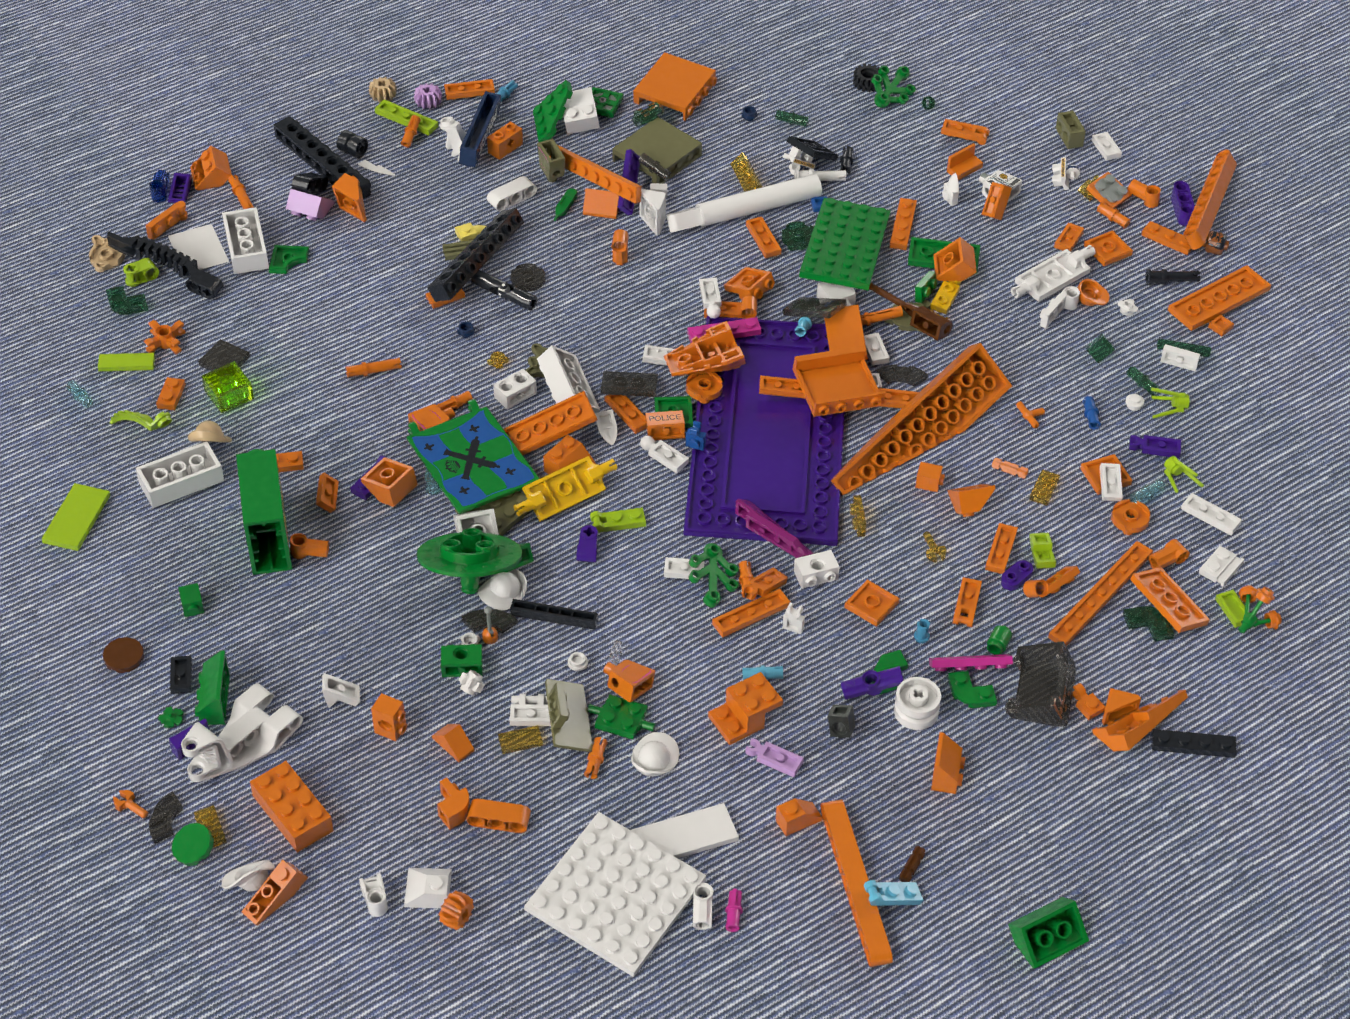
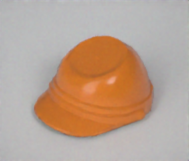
M1084 279L1077 287L1080 291L1079 301L1086 306L1105 305L1110 299L1108 291L1095 280Z

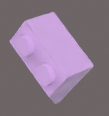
M290 189L286 209L291 210L293 215L301 216V214H305L307 219L316 221L317 218L323 219L335 201Z

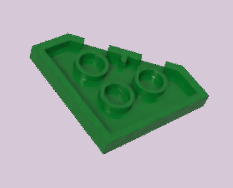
M567 80L559 84L533 110L539 142L550 140L557 131L555 126L565 113L566 107L564 105L567 99H571L573 94L571 83Z

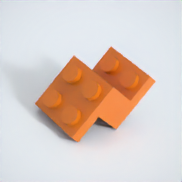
M759 672L726 688V703L708 711V717L727 743L731 745L764 729L765 713L782 706L783 699L762 672Z

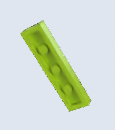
M385 99L375 107V114L404 126H408L412 115L419 116L421 121L417 131L428 136L439 127L438 121Z

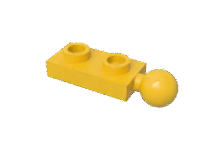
M943 281L930 304V309L947 314L960 291L959 285L962 281Z

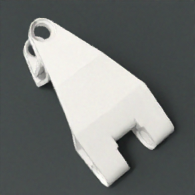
M259 683L252 685L234 701L230 719L218 737L200 722H197L182 740L183 754L187 757H194L187 768L190 780L201 782L243 768L276 752L301 726L303 717L288 705L282 706L269 716L263 710L271 703L274 695ZM194 743L196 745V748L193 750L186 749V746ZM196 768L203 769V772L198 775L192 774V771Z

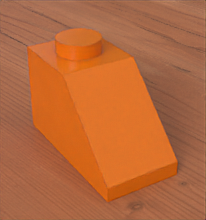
M794 798L776 806L775 821L785 836L823 820L813 802Z

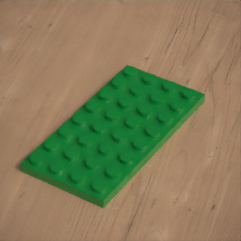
M823 198L799 277L869 291L891 210L881 207H870L866 204H855L849 201H839L833 198Z

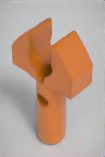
M130 790L119 791L120 796L127 801H120L113 796L115 808L119 812L128 808L141 818L148 816L147 810L133 802L135 795Z

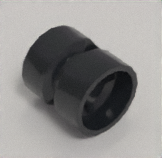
M344 130L339 135L336 145L338 150L360 159L367 152L368 140L351 131Z

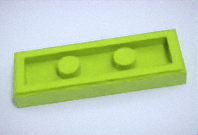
M99 354L98 372L154 370L155 354Z

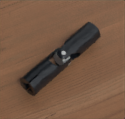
M479 270L471 278V283L527 310H533L537 304V296L507 282H503L501 279Z

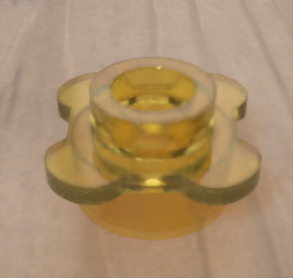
M500 351L493 352L490 356L491 359L487 360V364L493 365L496 369H502L503 365L509 362V358L505 357V354Z

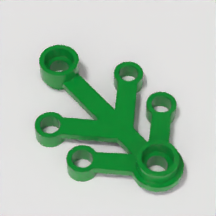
M882 65L878 70L880 75L875 74L871 79L877 92L874 97L876 106L884 108L889 103L906 104L909 100L908 95H913L915 92V86L912 84H908L906 87L896 86L900 81L907 79L910 74L909 68L906 66L899 67L895 72L896 77L890 83L888 77L889 68ZM882 81L886 89L884 92L880 84ZM890 94H900V96L894 97L890 96Z
M715 543L706 544L702 554H694L689 559V565L693 568H698L706 560L709 561V565L704 568L692 570L688 578L692 583H698L701 578L709 574V591L705 594L703 602L710 608L716 607L721 600L720 593L717 591V577L729 592H735L739 586L737 580L729 579L717 566L718 562L730 577H734L739 570L736 564L728 563L722 556V549Z

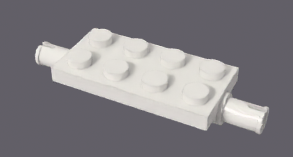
M1088 245L1084 249L1074 252L1065 249L1015 277L1017 286L1011 288V294L1018 298L1027 292L1038 302L1090 273L1091 267L1085 263V259L1095 255V248L1092 245Z

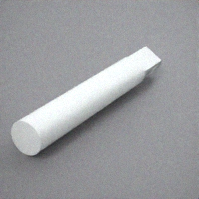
M811 174L696 204L693 208L667 214L670 232H676L699 225L704 227L819 197L822 195V185L818 175Z

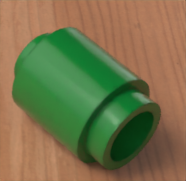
M1003 625L994 627L987 641V650L990 653L1000 655L1006 650L1012 638L1010 629Z

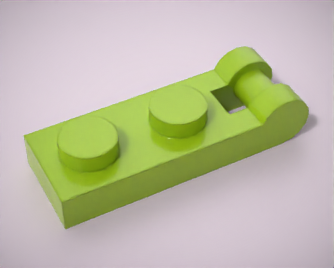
M643 507L603 513L593 511L590 514V519L593 522L592 526L596 527L598 533L646 527Z

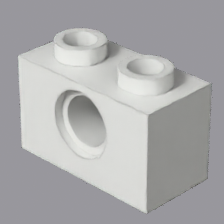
M832 550L795 558L794 573L801 588L813 587L818 584L838 580L840 567Z

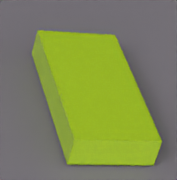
M1234 589L1217 594L1215 600L1235 628L1239 627L1245 614V605Z

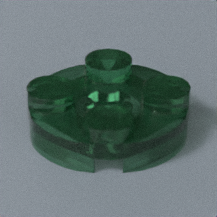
M653 102L648 105V108L644 110L641 108L633 112L635 116L632 118L635 126H638L639 122L641 125L649 123L658 118L657 114L659 112L663 114L664 109L661 104Z
M801 221L788 223L786 228L782 229V242L790 251L807 249L814 227L811 225L809 227L805 225V222Z

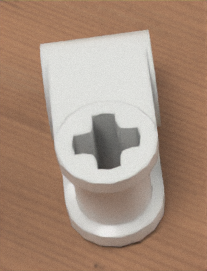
M378 873L377 876L368 879L360 878L359 883L362 895L365 898L369 913L375 917L383 916L388 910L381 874Z

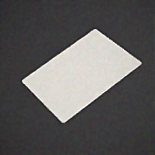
M212 224L168 236L172 247L177 250V253L182 252L184 256H190L191 261L193 259L197 260L199 270L229 262Z

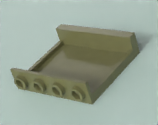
M656 117L612 148L613 162L620 158L625 161L626 150H633L641 157L639 170L651 176L652 183L664 184L702 156V143L659 117Z

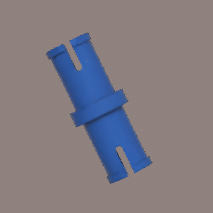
M1086 396L1082 400L1085 408L1084 415L1088 419L1089 428L1095 430L1101 426L1098 417L1099 410L1095 406L1094 398Z

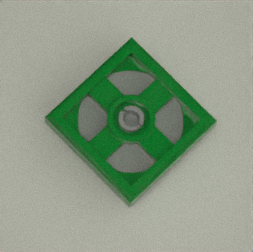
M593 87L592 93L597 115L613 118L624 99V94Z

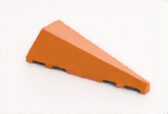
M1179 690L1178 693L1169 698H1161V703L1159 704L1150 703L1129 712L1117 721L1111 720L1107 722V727H1095L1092 729L1093 734L1113 751H1129L1188 698L1186 690Z

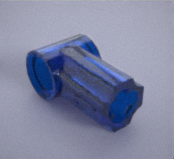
M158 170L154 174L153 181L149 184L151 199L157 203L167 199L166 191L170 174L165 170Z

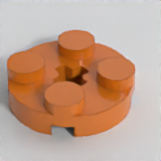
M714 372L691 374L687 378L686 393L693 399L699 400L702 404L709 403L710 400L718 398L722 393V379Z
M1129 499L1121 500L1113 507L1111 521L1125 535H1132L1148 527L1150 511L1146 505L1139 501L1134 503L1130 502Z

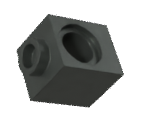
M832 705L828 714L830 737H851L856 726L853 705Z

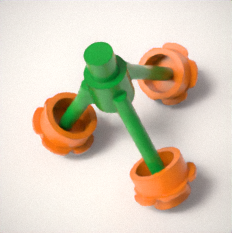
M1250 585L1240 589V599L1245 602V614L1241 621L1242 624L1238 628L1241 633L1244 634L1248 629L1261 624H1265L1269 629H1278L1282 618L1275 610L1265 613L1263 620L1258 621V618L1255 616L1263 602L1270 604L1275 599L1273 596L1274 592L1265 586L1256 589ZM1256 598H1258L1259 602L1253 611L1249 613L1250 603L1255 602Z

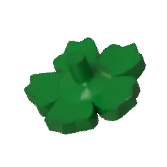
M171 706L166 707L163 714L159 715L158 720L161 724H164L165 728H172L174 724L179 726L183 722V711L177 708L173 711Z

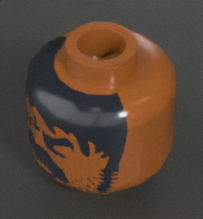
M1211 231L1203 247H1205L1207 253L1221 255L1223 251H1227L1230 241H1227L1225 233Z

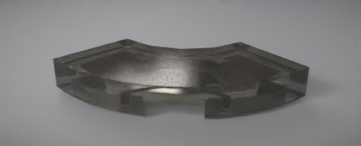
M894 364L877 369L880 378L887 384L904 382L915 387L928 379L927 373L913 366L903 367Z
M484 609L475 610L461 616L462 622L473 632L487 628V615ZM492 609L490 614L491 627H494L498 632L503 634L518 624L517 618L501 610Z
M173 791L156 804L149 820L150 835L154 844L174 835L172 829L173 820L177 814L183 811V806Z

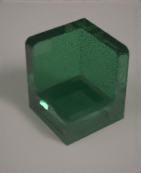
M1102 333L1085 347L1097 363H1100L1115 350L1114 346Z

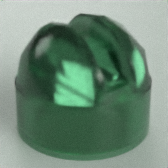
M930 96L923 98L921 102L922 107L926 110L932 109L935 106L934 98ZM926 99H929V107H926Z

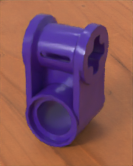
M586 525L581 528L576 561L596 563L598 531L596 527Z

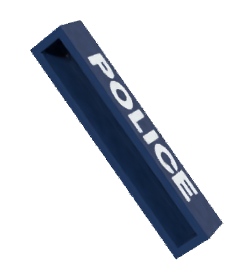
M485 91L460 146L459 164L476 167L487 142V137L490 135L500 112V94Z

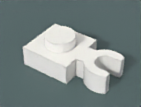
M790 602L783 616V629L802 634L805 623V616L801 615L803 607L800 606L796 610L792 606L793 603Z

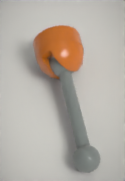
M487 606L484 609L487 615V628L482 632V640L486 644H494L498 640V632L494 627H491L490 614L492 613V608Z

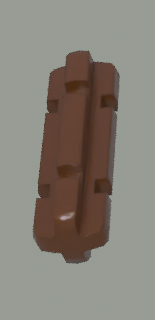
M915 846L912 851L913 854L910 855L899 875L901 882L911 881L912 875L915 874L921 860L925 856L926 850L924 848Z

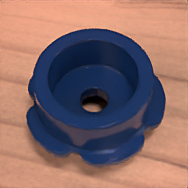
M746 106L741 112L742 118L747 121H752L757 117L756 109L753 106Z
M465 321L459 324L457 333L464 338H468L475 333V329H473L472 323Z

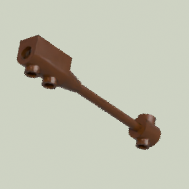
M871 282L869 290L897 306L901 305L903 310L912 317L910 325L937 341L947 337L951 332L953 323L950 318L940 316L934 309L930 310L925 306L905 302Z

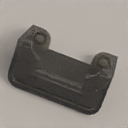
M1064 641L1017 647L1014 665L1018 667L1020 677L1016 698H1009L1005 704L1007 715L1013 719L1055 727L1067 726L1076 667Z

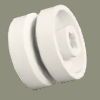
M910 677L902 681L897 688L894 714L898 722L906 728L913 730H923L931 727L937 721L939 715L941 692L938 686L931 680L923 677Z

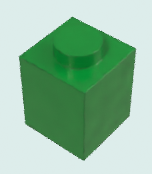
M198 583L178 587L184 616L189 617L204 613Z

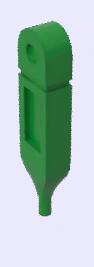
M570 188L565 192V195H563L555 208L554 221L566 215L577 198L576 189Z

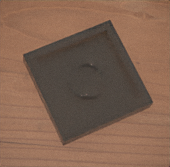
M220 339L198 363L199 366L229 379L250 357V352Z

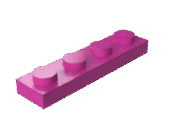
M757 317L728 321L734 339L761 335V327ZM720 323L688 327L687 334L690 343L692 338L695 336L700 338L706 334L705 330Z
M1009 654L929 658V666L935 668V671H947V667H955V670H967V666H975V669H987V665H995V668H1007V664H1013V656Z

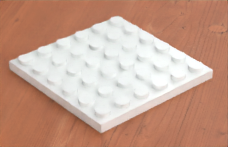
M598 812L525 904L524 910L634 977L693 898L694 887L699 883L705 882L706 875Z

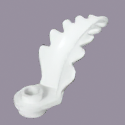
M444 117L440 120L439 126L447 132L445 146L447 149H453L451 155L455 157L460 154V146L467 132L462 129L459 122L453 120V117Z

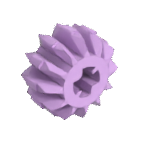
M426 83L415 88L414 100L418 107L430 109L440 105L442 92L438 86H434L433 83L430 85Z

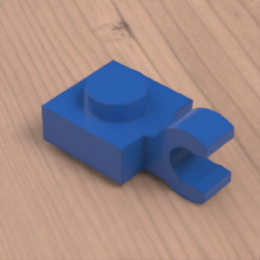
M693 421V428H688L686 432V446L703 451L706 446V433L701 432V422Z

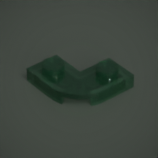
M124 286L106 289L110 308L115 313L129 315L148 311L144 294L126 297Z
M1141 606L1123 610V617L1128 629L1148 627L1154 642L1173 639L1174 632L1170 623L1155 607Z

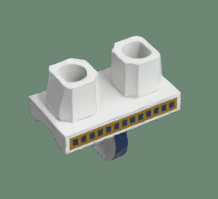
M792 146L789 154L784 153L783 158L792 162L789 165L792 175H794L795 169L804 170L803 166L815 168L816 164L812 163L813 157L804 152L802 154V151Z
M1066 157L1061 158V163L1052 165L1054 174L1052 182L1054 187L1063 186L1064 190H1069V179L1073 180L1079 177L1080 169L1074 165L1066 166Z

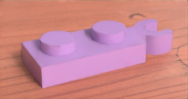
M752 738L750 745L755 748L746 747L745 753L749 756H757V762L792 777H795L803 764V757L767 741L763 746L757 739Z

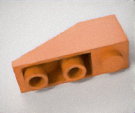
M282 859L241 912L258 926L293 897L308 877L293 864Z

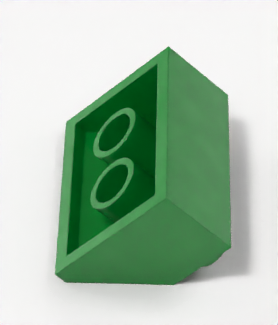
M221 650L203 663L202 672H199L198 676L201 686L197 688L199 704L195 705V717H199V721L206 719L208 725H224L226 721L230 671L226 652Z
M1061 897L1008 924L1015 945L1034 969L1089 941L1076 901Z

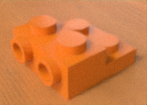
M745 267L725 283L724 288L725 291L738 294L740 300L745 296L761 299L763 293L773 289L775 282L772 272Z

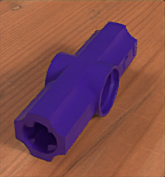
M900 666L879 672L868 670L861 677L842 681L841 688L845 700L866 694L876 696L884 689L899 686L904 681Z

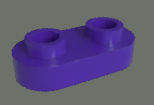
M1026 560L1017 561L1002 574L1001 586L1009 591L1018 589L1032 577L1033 565Z

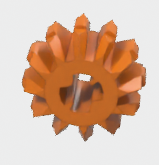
M454 891L450 893L448 898L444 899L443 905H441L439 921L451 929L458 930L460 927L463 928L472 915L471 912L474 908L473 899L463 892Z

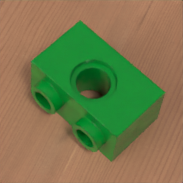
M482 644L441 646L442 677H460L463 672L467 674L470 670L483 676Z

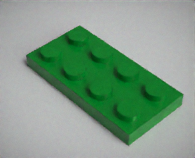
M911 237L907 265L935 269L934 254L952 242ZM970 244L974 247L976 270H978L980 245Z

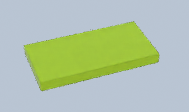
M74 483L41 538L42 543L79 551L111 496L110 491Z

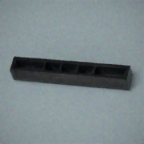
M513 599L510 607L511 616L594 630L598 622V613L517 599Z

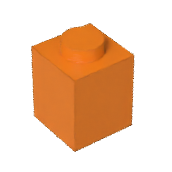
M920 462L915 488L938 492L939 485L943 486L945 474H942L943 466Z

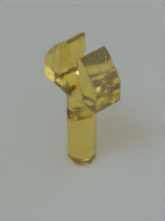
M924 532L923 537L930 548L926 550L927 559L936 563V553L944 561L946 556L945 546H937L930 532Z

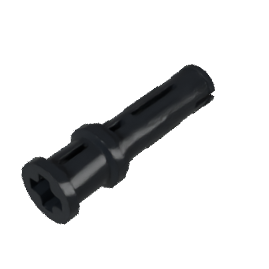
M1147 269L1145 281L1147 285H1151V283L1165 285L1167 282H1199L1200 276L1198 274H1200V271H1167L1165 269L1151 271V269Z

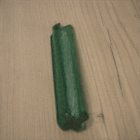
M1158 339L1157 349L1163 350L1166 344L1198 353L1203 357H1209L1211 353V347L1166 339Z

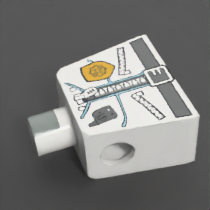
M997 170L991 176L982 173L979 177V182L983 183L982 194L986 198L992 182L1012 188L1008 202L1021 191L1022 180L1003 171Z

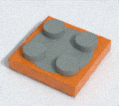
M1106 172L1086 188L1100 203L1104 202L1113 209L1132 195L1109 172Z

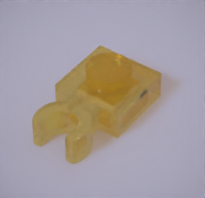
M1098 175L1094 176L1092 181L1088 179L1078 189V192L1089 201H1092L1095 197L1086 188L1099 177Z

